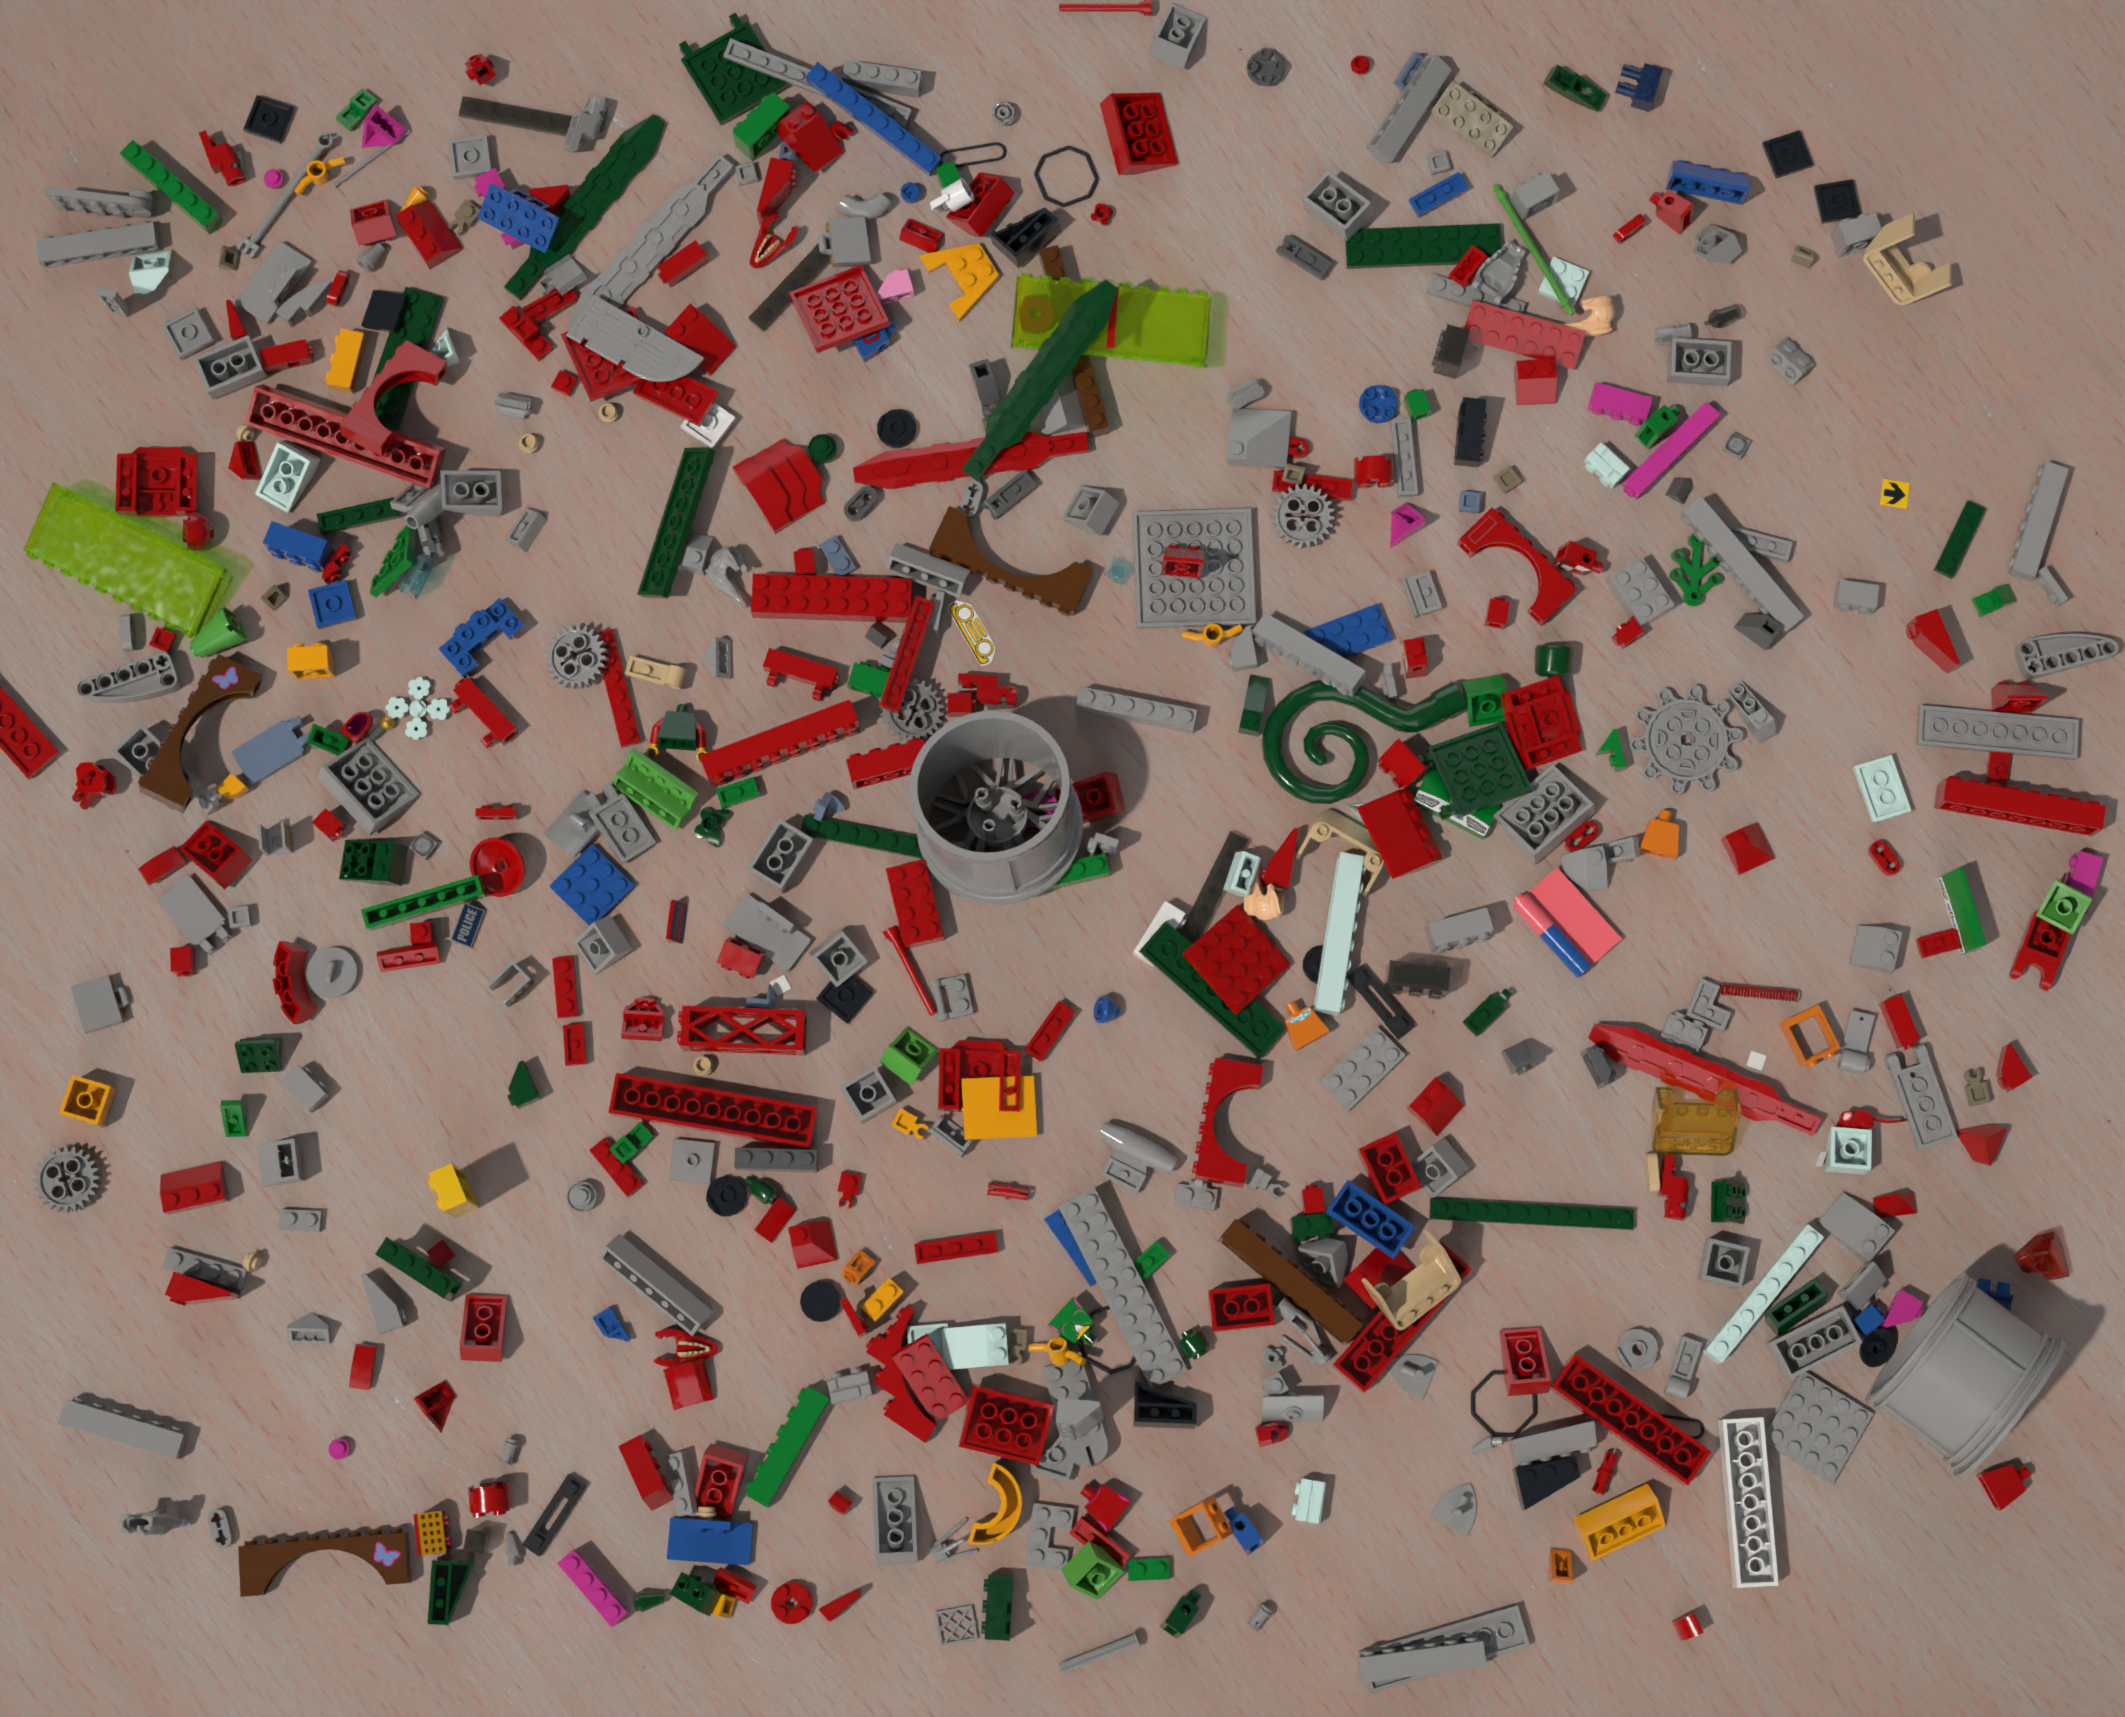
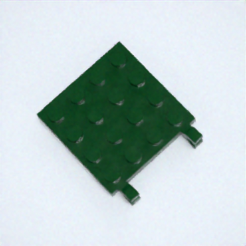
M736 13L729 16L730 23L734 28L733 30L692 52L686 41L679 44L680 51L684 56L681 58L682 64L720 125L759 104L764 96L770 95L772 92L776 94L787 88L784 81L723 57L730 38L766 52L749 23L742 24Z
M1502 722L1427 747L1428 753L1417 756L1425 767L1433 763L1451 802L1449 805L1440 807L1439 815L1442 820L1451 817L1455 813L1457 818H1461L1529 794L1533 790Z

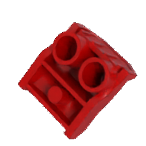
M704 1359L663 1369L674 1410L714 1400Z

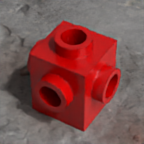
M481 53L471 56L464 63L468 69L465 71L471 81L475 80L479 86L489 82L496 76L492 69L494 68L492 61L489 57L485 58Z

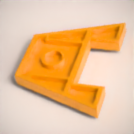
M980 243L919 255L928 273L946 264L963 291V296L949 303V307L958 322L999 278L998 272Z

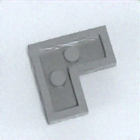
M1701 978L1685 1016L1723 1032L1731 1013L1713 1005L1720 986Z

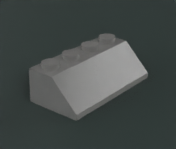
M1058 1397L1056 1425L1060 1436L1064 1437V1440L1076 1441V1438H1082L1104 1420L1100 1401Z
M1594 1421L1508 1440L1514 1465L1520 1464V1468L1531 1466L1532 1461L1540 1459V1463L1552 1461V1456L1560 1455V1458L1573 1456L1572 1452L1580 1450V1454L1591 1452L1592 1447L1597 1446Z

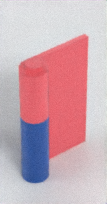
M1558 867L1525 895L1520 893L1513 900L1515 904L1512 907L1576 978L1581 976L1622 939Z

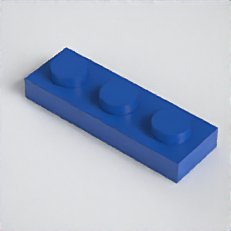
M1457 172L1410 198L1408 202L1419 218L1466 192L1469 187L1460 172Z

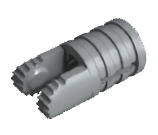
M1689 323L1655 329V334L1659 336L1655 339V345L1669 344L1672 338L1692 339Z
M1286 1296L1274 1308L1275 1312H1278L1280 1316L1286 1319L1300 1333L1305 1331V1327L1295 1319L1296 1315L1308 1324H1311L1313 1321L1308 1314L1293 1304Z

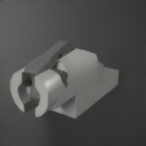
M591 97V99H588L583 112L573 113L562 150L568 153L577 151L582 143L581 138L592 140L598 136V133L604 131L608 111L607 102Z
M436 517L434 520L417 528L425 558L428 560L434 559L433 553L437 552L439 557L445 554Z

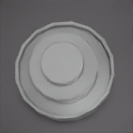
M577 1182L569 1188L567 1202L577 1212L589 1211L597 1202L596 1190L587 1182Z

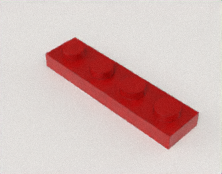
M1274 470L1272 492L1281 493L1283 491L1289 493L1288 487L1294 491L1296 484L1282 481L1283 471ZM1304 474L1301 485L1298 486L1302 489L1303 485L1306 484L1307 489L1310 490L1313 485L1314 492L1321 489V497L1327 494L1326 498L1350 501L1353 480Z
M995 1232L914 1244L917 1265L998 1253Z

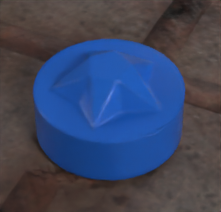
M906 183L902 186L901 198L906 203L918 201L920 189L915 183Z

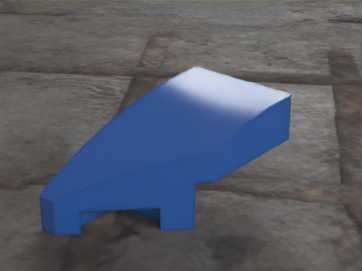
M610 1306L593 1316V1320L604 1336L627 1342L630 1341L628 1334Z

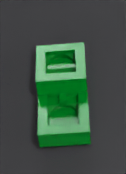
M362 88L349 100V105L336 116V120L349 131H352L368 115L377 103V99Z
M639 1122L609 1150L624 1164L655 1136L642 1122Z

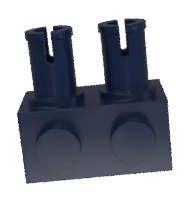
M1645 63L1643 68L1638 69L1624 64L1620 76L1637 80V85L1632 86L1618 81L1615 94L1630 97L1632 100L1630 107L1649 112L1663 68Z

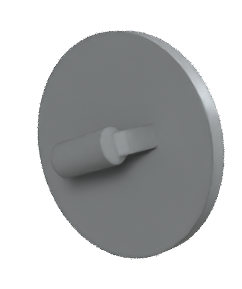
M328 947L313 955L308 963L306 975L309 985L316 993L324 997L334 998L346 994L354 986L358 969L354 958L347 951L337 947Z

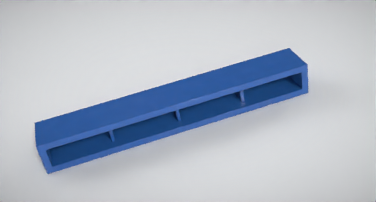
M818 61L807 74L806 82L929 177L941 163V157Z

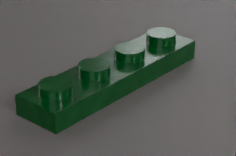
M395 497L318 513L317 519L320 533L327 534L399 518L398 510L392 509L390 504Z
M1967 500L1933 569L1934 571L1950 579L1954 576L1985 508Z

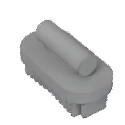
M1251 379L1231 389L1227 393V402L1232 407L1239 409L1243 405L1245 406L1263 397V394H1265L1263 385L1259 380Z
M502 392L497 395V400H495V408L501 410L500 415L525 419L526 415L533 412L532 399L530 397Z

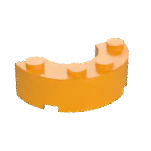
M996 1463L992 1464L987 1483L994 1486L999 1492L1001 1499L1000 1510L991 1521L983 1524H973L968 1540L970 1544L985 1545L999 1541L1012 1531L1021 1514L1022 1497L1020 1488L1015 1478L1005 1468Z

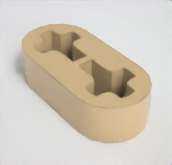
M1647 1153L1645 1154L1648 1192H1659L1660 1179L1657 1154Z

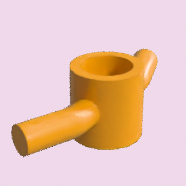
M344 156L331 159L326 163L319 160L311 161L306 168L308 175L300 181L294 192L300 196L311 182L315 185L325 184L329 180L328 170L332 167L346 164ZM323 170L320 175L314 176L315 171Z
M1209 624L1204 628L1203 633L1183 630L1181 638L1193 641L1203 640L1206 646L1216 647L1220 644L1222 638L1232 637L1242 632L1243 629L1239 624L1229 630L1222 631L1219 625ZM1214 631L1218 636L1215 640H1211L1206 634Z
M1054 1337L1047 1344L1029 1343V1352H1048L1052 1364L1056 1366L1065 1365L1070 1359L1080 1366L1086 1364V1359L1068 1349L1067 1342L1062 1337Z

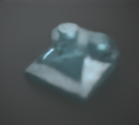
M421 554L413 558L414 564L412 568L407 570L405 576L403 575L399 581L400 591L408 594L409 597L417 600L434 566L427 554Z

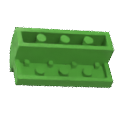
M635 748L629 752L625 765L616 773L612 782L614 788L624 793V795L674 830H677L686 821L698 802L697 797L699 793Z

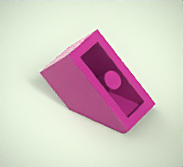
M1903 1290L1897 1291L1883 1316L1885 1321L1878 1327L1886 1328L1913 1321L1915 1318L1918 1319L1923 1312L1921 1306L1924 1302Z

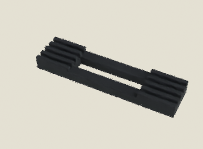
M1363 965L1346 977L1398 1040L1414 1027ZM1371 985L1395 1013L1392 1019H1389L1365 990L1366 987Z
M568 1474L522 1546L537 1556H541L586 1485ZM563 1496L568 1501L545 1535L539 1530Z

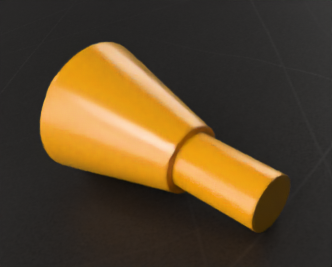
M414 186L405 205L399 212L410 205L426 202L429 200L426 197L428 193L422 187L416 188Z

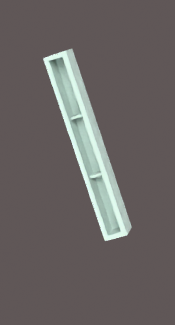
M1340 852L1337 856L1313 1007L1314 1012L1337 1016L1340 1010L1343 1011L1345 999H1342L1343 991H1346L1348 986V979H1345L1346 971L1349 972L1351 960L1348 957L1349 952H1352L1354 947V940H1351L1352 932L1355 933L1357 928V921L1354 918L1355 913H1358L1360 908V901H1357L1358 893L1361 894L1363 889V882H1360L1361 874H1364L1366 870L1363 862L1364 856Z
M1809 1224L1804 1225L1711 1338L1702 1352L1717 1364L1722 1363L1824 1237Z

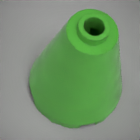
M223 607L217 611L190 642V650L196 657L204 658L244 642L248 637L246 630L241 622H236L234 619L236 615L230 609Z

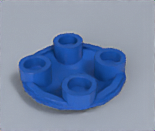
M1381 385L1370 386L1360 396V412L1370 422H1387L1397 411V398L1391 388Z

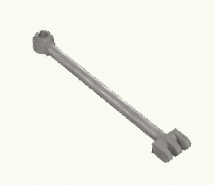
M322 133L318 136V144L313 153L250 240L243 236L236 247L238 250L241 251L243 249V253L249 254V257L252 259L256 257L261 250L256 245L294 193L297 185L307 175V165L311 161L317 160L325 150L333 147L334 140L328 133ZM324 141H330L328 145H323Z

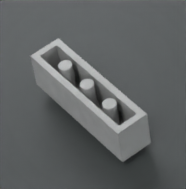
M845 60L842 81L863 90L919 98L922 72L919 70Z
M896 543L889 555L885 570L960 598L966 587L970 573L969 569Z

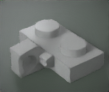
M1189 1180V1185L1178 1183L1174 1204L1215 1210L1218 1190L1207 1188L1208 1183H1203L1200 1180Z

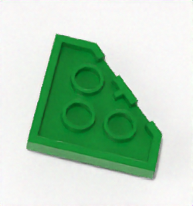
M406 525L395 538L396 543L392 551L388 550L381 563L383 566L379 571V575L375 574L371 581L370 594L377 598L382 592L385 593L394 581L396 582L400 579L402 573L412 568L414 552L416 550L417 529H411Z

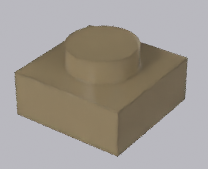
M1510 465L1493 477L1504 494L1521 483L1520 478Z

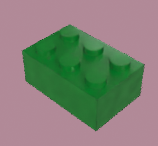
M774 92L764 96L760 101V105L756 109H751L747 114V118L743 122L737 123L733 128L735 146L753 161L778 136L776 131L779 121L791 113L790 106Z

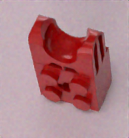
M2033 912L2027 923L2009 977L2016 980L2022 975L2026 966H2034L2040 971V989L2048 991L2053 983L2071 934L2037 917V912ZM2045 934L2047 935V939L2049 940V942L2047 941L2046 943L2043 942V939H2041V936H2044Z

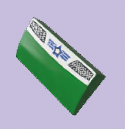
M1430 768L1414 797V801L1418 807L1441 818L1439 815L1440 807L1449 805L1451 802L1437 772ZM1501 804L1461 818H1457L1455 813L1445 819V821L1483 840L1495 818L1493 815L1498 812Z
M1963 868L1956 869L1939 877L1938 882L1953 929L1956 928L1961 944L1959 949L1961 955L1979 950L1987 944Z

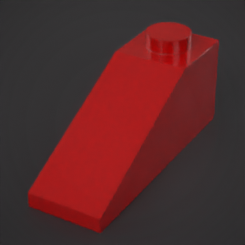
M1293 828L1269 861L1267 869L1263 868L1261 880L1264 881V887L1272 884L1276 889L1288 890L1298 828Z

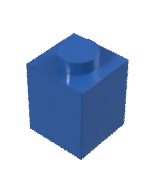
M1871 1304L1864 1310L1862 1309L1851 1321L1860 1335L1865 1337L1883 1323L1885 1319L1882 1317L1884 1315L1883 1312L1876 1305L1873 1306Z

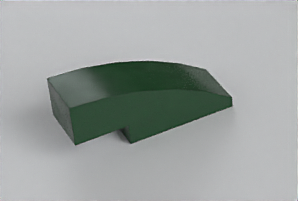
M1559 65L1551 68L1543 83L1561 96L1596 112L1599 111L1607 94L1578 74L1572 75Z

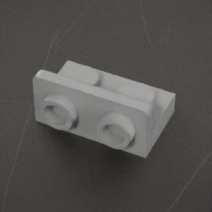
M1096 833L1094 838L1090 837L1087 846V852L1090 853L1089 857L1095 855L1096 849H1100V853H1105V855H1116L1119 840Z

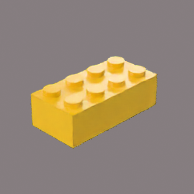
M450 1163L428 1173L430 1176L428 1183L431 1190L435 1191L438 1195V1198L435 1200L440 1210L458 1218L479 1209L468 1179L462 1169Z

